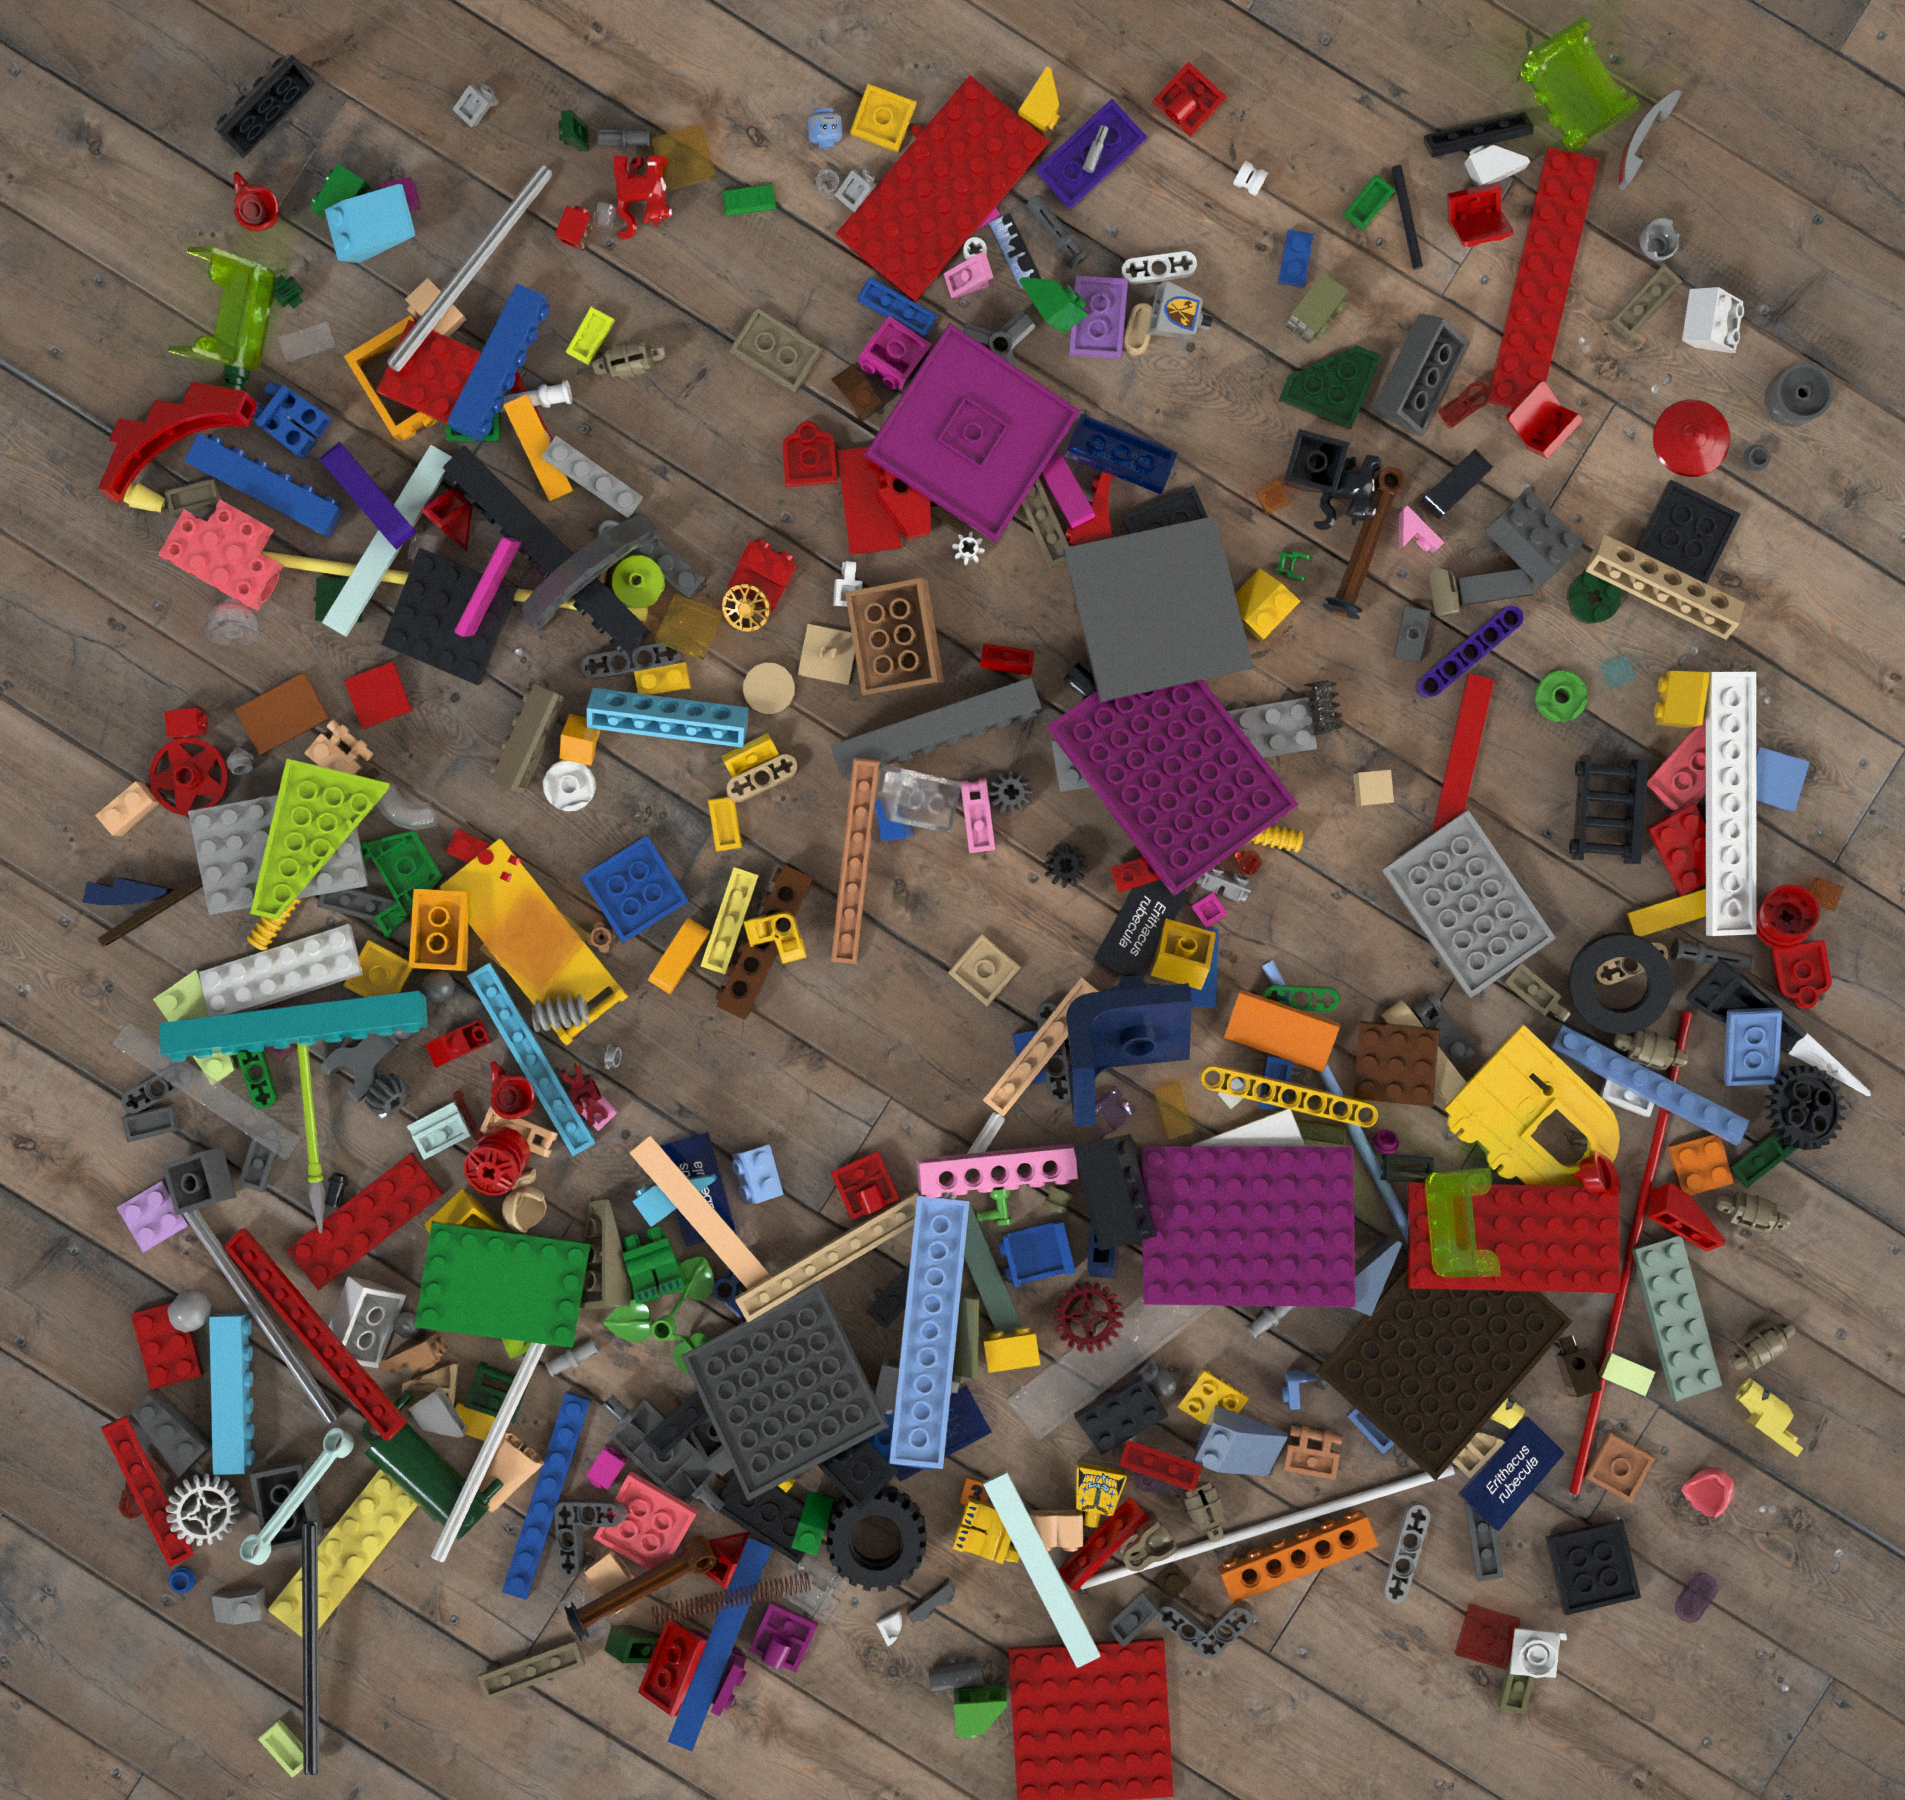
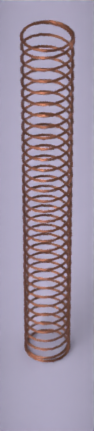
M804 1572L806 1589H805V1586H804V1582H803V1579H802V1575H801V1573H800L799 1576H800V1586H801V1590H800V1587H799V1583H798L796 1574L794 1575V1577H795L796 1591H795V1588H794V1584H793L791 1575L789 1576V1577H790L791 1592H790V1589H789V1585H788L786 1576H785L786 1593H785L784 1586H783V1583H782V1579H781V1578H780L781 1594H780L779 1587H778V1584H777V1580H776V1579H775L776 1595H775L774 1588H773V1585H772V1581H771V1580H770L771 1596H770L769 1589H768V1586H767V1582H766V1581H765L766 1597H765L764 1590H763V1587H762V1583H761V1582H760L761 1598H760L759 1591H758V1588H757V1584H756V1583H755L756 1599H755L754 1592H753V1589H752V1585H751V1584H750L751 1600H750L749 1593H748V1590H747V1586H746V1585H745L746 1601H745V1598H744V1595H743V1591H742V1587H741V1586H740L741 1602H740V1599H739V1596H738V1592H737V1588H736V1587H735L736 1603H735V1600H734V1597H733L732 1589L730 1588L731 1604H730V1601H729V1598H728L727 1590H725L727 1608H726V1606H725V1602H724V1599H723L722 1591H720L722 1609H721L720 1604H719L717 1592H715L717 1610H716L715 1605H714L712 1593H710L712 1611H711L710 1606H709L707 1594H705L707 1612H706L705 1607H704V1603H703L702 1596L700 1595L702 1614H701V1611H700V1608H699V1604H698V1600H697V1597H696V1596H695V1599H696L697 1615H696V1612H695V1609H694V1605H693L692 1598H690V1600H691L692 1616H691V1613H690V1610H689V1607H688L687 1599H685V1601H686L687 1617H686V1614H685V1611H684V1608H683L682 1600H680V1602H681L682 1618H681V1616H680V1612H679V1609H678L677 1601H675V1603H676L677 1619H676L675 1614H674L672 1602H670V1604H671V1612H672V1620H671L670 1615H669L667 1603H665V1605H666V1613H667V1621H666L665 1616H664L662 1604H660V1606H661V1614H662V1622H661L660 1617H659L657 1605L655 1606V1607H656V1614H655L654 1606H652V1613H653L654 1623H655V1625H658V1618H659L660 1623L663 1624V1617H664L665 1622L668 1623V1616H669L670 1621L672 1622V1621H673V1615H674L675 1620L677 1621V1620H678V1614H679L680 1619L682 1620V1619H683V1613H684V1615H685V1618L687 1619V1618H688V1611H689L690 1616L693 1617V1610H694L695 1615L698 1616V1609H699L700 1614L703 1615V1608H704L705 1613L708 1614V1607H709L710 1612L712 1613V1612H713V1606H714L715 1611L717 1612V1611H718V1605H719L720 1610L722 1611V1610H723V1604H724L725 1609L727 1610V1609H728V1603H729L730 1608L732 1609V1608H733V1601H734L735 1607L737 1608V1607H738V1600H739L740 1606H743V1599H744L745 1604L747 1605V1604H748V1598H749L750 1603L752 1604V1603H753L752 1594H753V1597H754L755 1602L757 1603V1601H758L757 1593H758V1596H759L760 1601L762 1602V1600H763V1598H762V1592H763V1595H764L765 1600L767 1601V1591H768V1594H769V1597H770L771 1600H772V1590H773V1593H774V1596H775L776 1599H777V1589H778V1592H779L780 1597H782V1588H783V1591H784L785 1596H787V1587H788V1590H789L790 1595H792V1586H793V1589H794L795 1594H797V1585H798V1588H799L800 1593H802V1584H803V1587H804L805 1592H807V1583H808V1586H809V1590L811 1591L810 1581H809V1577H808V1572Z

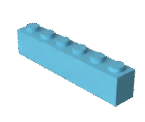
M248 1312L216 1313L209 1317L213 1475L245 1474L255 1463V1451L251 1450V1440L254 1438L255 1429L250 1419V1414L254 1410V1400L250 1398L253 1373L249 1371V1361L252 1360L253 1356L252 1346L249 1345L252 1321L248 1319Z

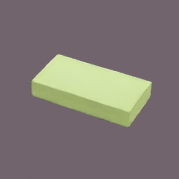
M1607 1352L1598 1376L1646 1396L1655 1372L1611 1352Z
M280 1719L277 1720L258 1740L293 1778L303 1769V1744Z

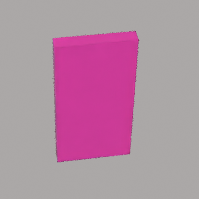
M501 538L454 630L456 634L462 637L475 635L522 542L515 538Z

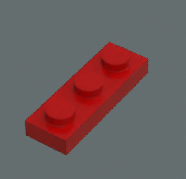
M1130 1440L1126 1442L1119 1463L1120 1467L1195 1492L1202 1470V1465Z

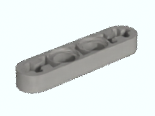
M1420 1502L1410 1503L1405 1509L1384 1579L1382 1590L1385 1597L1392 1603L1403 1602L1408 1595L1430 1521L1429 1510ZM1418 1509L1424 1515L1423 1518L1419 1517L1416 1521V1526L1420 1528V1531L1413 1527H1407L1408 1524L1414 1525L1415 1519L1411 1514L1412 1512L1416 1513ZM1409 1533H1413L1417 1537L1416 1544L1411 1547L1403 1544L1404 1536ZM1401 1558H1406L1410 1563L1409 1568L1403 1572L1396 1569V1562ZM1393 1574L1400 1578H1405V1581L1399 1579L1398 1587L1401 1592H1396L1395 1596H1392L1389 1590L1390 1587L1394 1588L1397 1579L1392 1577Z

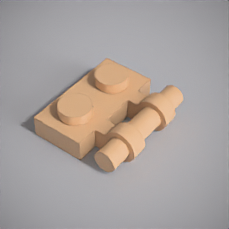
M332 720L327 725V728L334 733L333 736L329 739L321 733L305 751V754L321 767L357 775L363 769L356 762L357 758L361 756L364 760L368 761L373 756V753L366 748L367 744L362 740L358 741L352 736L345 725H339L335 720ZM341 741L352 748L348 754L338 747Z

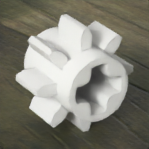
M972 532L966 538L959 534L960 543L952 545L953 549L959 550V553L955 555V560L963 558L965 566H967L968 560L972 559L978 563L977 554H983L985 551L982 548H978L982 538L973 539ZM965 543L968 546L974 545L973 554L969 552L963 553Z

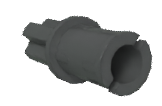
M623 127V130L600 129L597 133V141L600 146H623V149H626V146L650 147L649 130H626V127Z

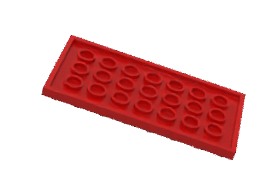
M969 75L835 235L910 300L916 303L962 249L965 242L973 236L988 215L1001 203L1045 151L1050 141Z
M1409 1182L1408 1288L1620 1293L1619 1187H1615L1618 1196H1612L1606 1192H1588L1584 1186Z

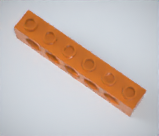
M1354 1510L1348 1512L1341 1520L1325 1521L1320 1524L1318 1529L1313 1531L1309 1529L1302 1530L1295 1535V1538L1287 1541L1286 1539H1280L1271 1544L1272 1547L1264 1550L1260 1548L1254 1549L1247 1553V1557L1239 1560L1232 1558L1223 1562V1566L1218 1569L1232 1604L1235 1601L1249 1598L1378 1547L1379 1545L1364 1511ZM1343 1531H1352V1535L1348 1540L1342 1541L1339 1539ZM1320 1540L1328 1541L1326 1548L1323 1550L1315 1549L1316 1543ZM1297 1549L1303 1550V1556L1300 1559H1291L1293 1551ZM1271 1559L1279 1560V1565L1275 1569H1268L1266 1567ZM1246 1569L1255 1570L1254 1576L1249 1579L1243 1578L1242 1574Z

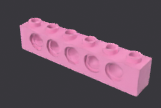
M1071 1143L916 1159L919 1191L922 1195H926L927 1198L940 1197L945 1192H952V1195H964L968 1193L967 1190L978 1189V1192H991L993 1187L1003 1186L1005 1190L1018 1189L1019 1185L1029 1184L1030 1187L1045 1186V1182L1055 1181V1184H1069L1071 1179H1078L1077 1161L1074 1146ZM1053 1160L1055 1162L1053 1170L1049 1172L1043 1171L1044 1163ZM1020 1164H1029L1027 1173L1017 1174V1168ZM995 1166H1003V1173L999 1177L991 1176V1171ZM971 1168L977 1169L978 1174L974 1179H965L967 1170ZM944 1171L952 1172V1177L948 1182L939 1181V1176Z

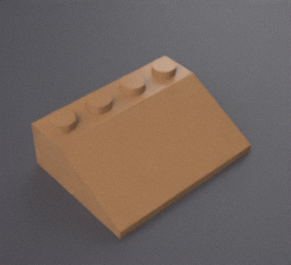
M916 578L845 592L862 696L945 683L928 580Z

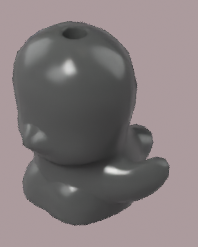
M1153 1357L1142 1362L1133 1373L1134 1378L1141 1374L1155 1395L1160 1398L1169 1397L1176 1390V1379L1165 1368H1158Z

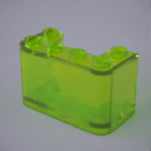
M1585 16L1533 48L1522 62V69L1520 70L1523 80L1527 84L1530 83L1535 91L1536 101L1541 106H1544L1549 113L1550 123L1561 132L1562 141L1566 148L1576 152L1630 119L1641 107L1635 95L1627 98L1624 96L1626 93L1625 88L1618 89L1592 48L1595 41L1594 39L1588 40L1587 31L1592 26Z

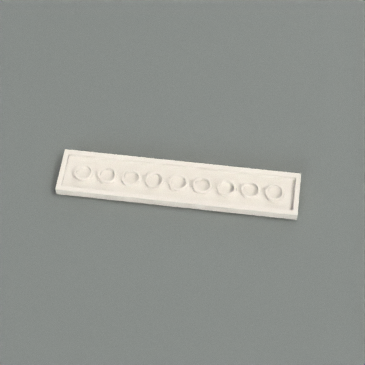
M1708 672L1710 674L1706 695V936L1756 934V672Z

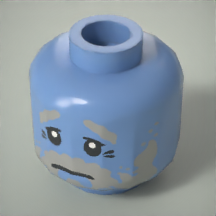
M831 108L813 110V114L808 117L807 121L809 141L818 144L819 149L834 148V143L842 139L841 116L834 113V109Z

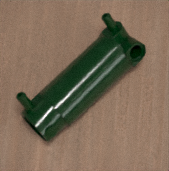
M405 1390L393 1404L400 1411L413 1398V1395L408 1390ZM368 1420L365 1421L361 1430L362 1435L372 1446L364 1454L434 1522L438 1521L445 1527L466 1479L408 1423L391 1440L385 1441L380 1434L371 1433L369 1429L370 1422ZM496 1478L483 1492L478 1489L455 1537L457 1540H460L488 1511L490 1499L503 1487V1482L500 1479Z

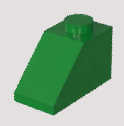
M809 1490L791 1548L817 1556L834 1498Z

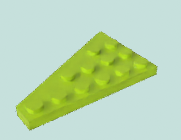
M286 759L250 914L275 920L279 919L390 789L391 783Z

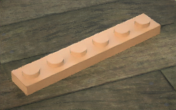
M1080 977L983 1098V1101L1004 1117L1068 1037L1066 1014L1070 1004L1081 995L1099 991Z

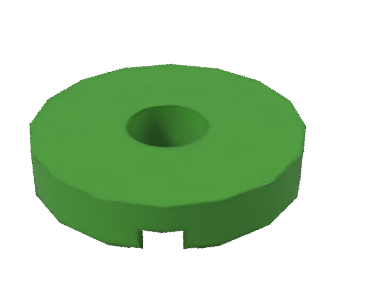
M1567 670L1555 671L1546 674L1539 681L1535 689L1534 701L1538 711L1545 718L1553 722H1566L1575 719L1584 711L1588 702L1587 688L1584 681L1577 674ZM1558 689H1563L1567 692L1568 699L1563 704L1555 699V692Z

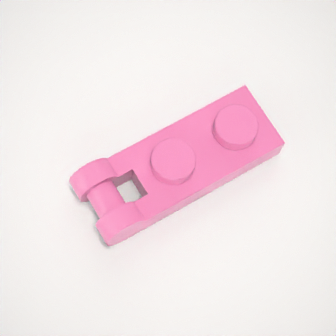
M979 778L976 782L960 781L969 853L995 850L986 778ZM980 792L981 799L970 800V793Z

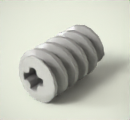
M578 993L576 1001H573L570 994L567 995L565 1003H563L560 996H557L556 1004H553L550 997H548L544 1006H542L539 999H536L535 1007L532 1008V1020L536 1032L540 1031L541 1026L545 1031H549L551 1023L555 1030L560 1029L562 1023L565 1028H570L572 1021L576 1027L581 1026L582 1019L586 1025H589L590 1022L588 1006L581 993Z

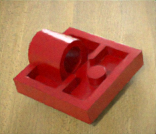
M1188 61L1153 99L1152 103L1191 138L1223 104L1227 96Z
M875 1151L830 1172L851 1220L873 1213L900 1198L879 1151Z

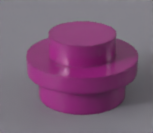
M1391 1130L1379 1131L1372 1141L1373 1147L1383 1154L1395 1153L1399 1147L1398 1137Z

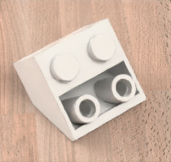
M1719 287L1690 289L1682 341L1695 348L1736 353V347L1740 340V322L1744 315L1743 301Z

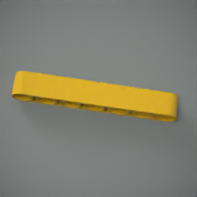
M1206 1064L1199 1071L1201 1083L1209 1090L1362 1127L1373 1126L1378 1119L1377 1109L1370 1102L1217 1064ZM1211 1070L1217 1071L1218 1079L1215 1082L1208 1083L1205 1081L1207 1072ZM1234 1077L1243 1078L1244 1084L1241 1088H1231V1081ZM1260 1083H1267L1269 1085V1090L1265 1095H1258L1256 1093V1088ZM1287 1089H1293V1099L1283 1101L1282 1093ZM1318 1095L1320 1098L1319 1104L1313 1108L1308 1107L1307 1101L1309 1097ZM1343 1101L1345 1103L1344 1111L1335 1114L1333 1112L1334 1104ZM1365 1107L1370 1108V1116L1365 1120H1360L1358 1117L1359 1111Z

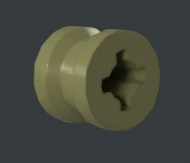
M1050 1185L1048 1188L1049 1196L1044 1199L1043 1205L1067 1214L1069 1209L1067 1205L1069 1200L1073 1199L1074 1193Z

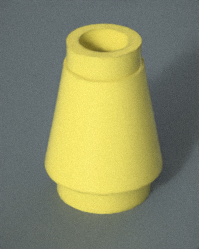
M138 482L137 484H130L125 493L124 502L128 503L129 507L162 513L166 504V498L161 497V495Z

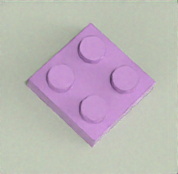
M165 1180L160 1181L116 1207L142 1252L151 1249L190 1225L183 1214H175Z

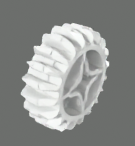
M205 1473L203 1480L199 1481V1477L196 1474L193 1475L194 1483L190 1484L187 1479H184V1489L179 1486L174 1488L178 1496H169V1501L173 1504L166 1506V1511L172 1514L168 1515L166 1519L168 1523H173L170 1526L172 1532L179 1530L177 1534L179 1540L187 1535V1544H191L194 1538H196L197 1546H201L203 1539L207 1538L208 1544L211 1545L213 1544V1536L216 1535L219 1540L223 1539L222 1530L226 1533L231 1532L228 1523H237V1518L232 1515L240 1513L239 1507L234 1506L239 1503V1498L232 1497L236 1491L234 1487L227 1489L229 1485L227 1480L219 1484L220 1477L215 1475L212 1481H209V1474ZM203 1490L216 1492L223 1499H207L204 1496ZM195 1493L194 1503L186 1507V1510L181 1511L185 1500ZM200 1499H202L203 1505H206V1520L200 1514ZM225 1508L222 1517L211 1526L212 1516L219 1513L220 1509ZM183 1520H198L203 1528L190 1527Z

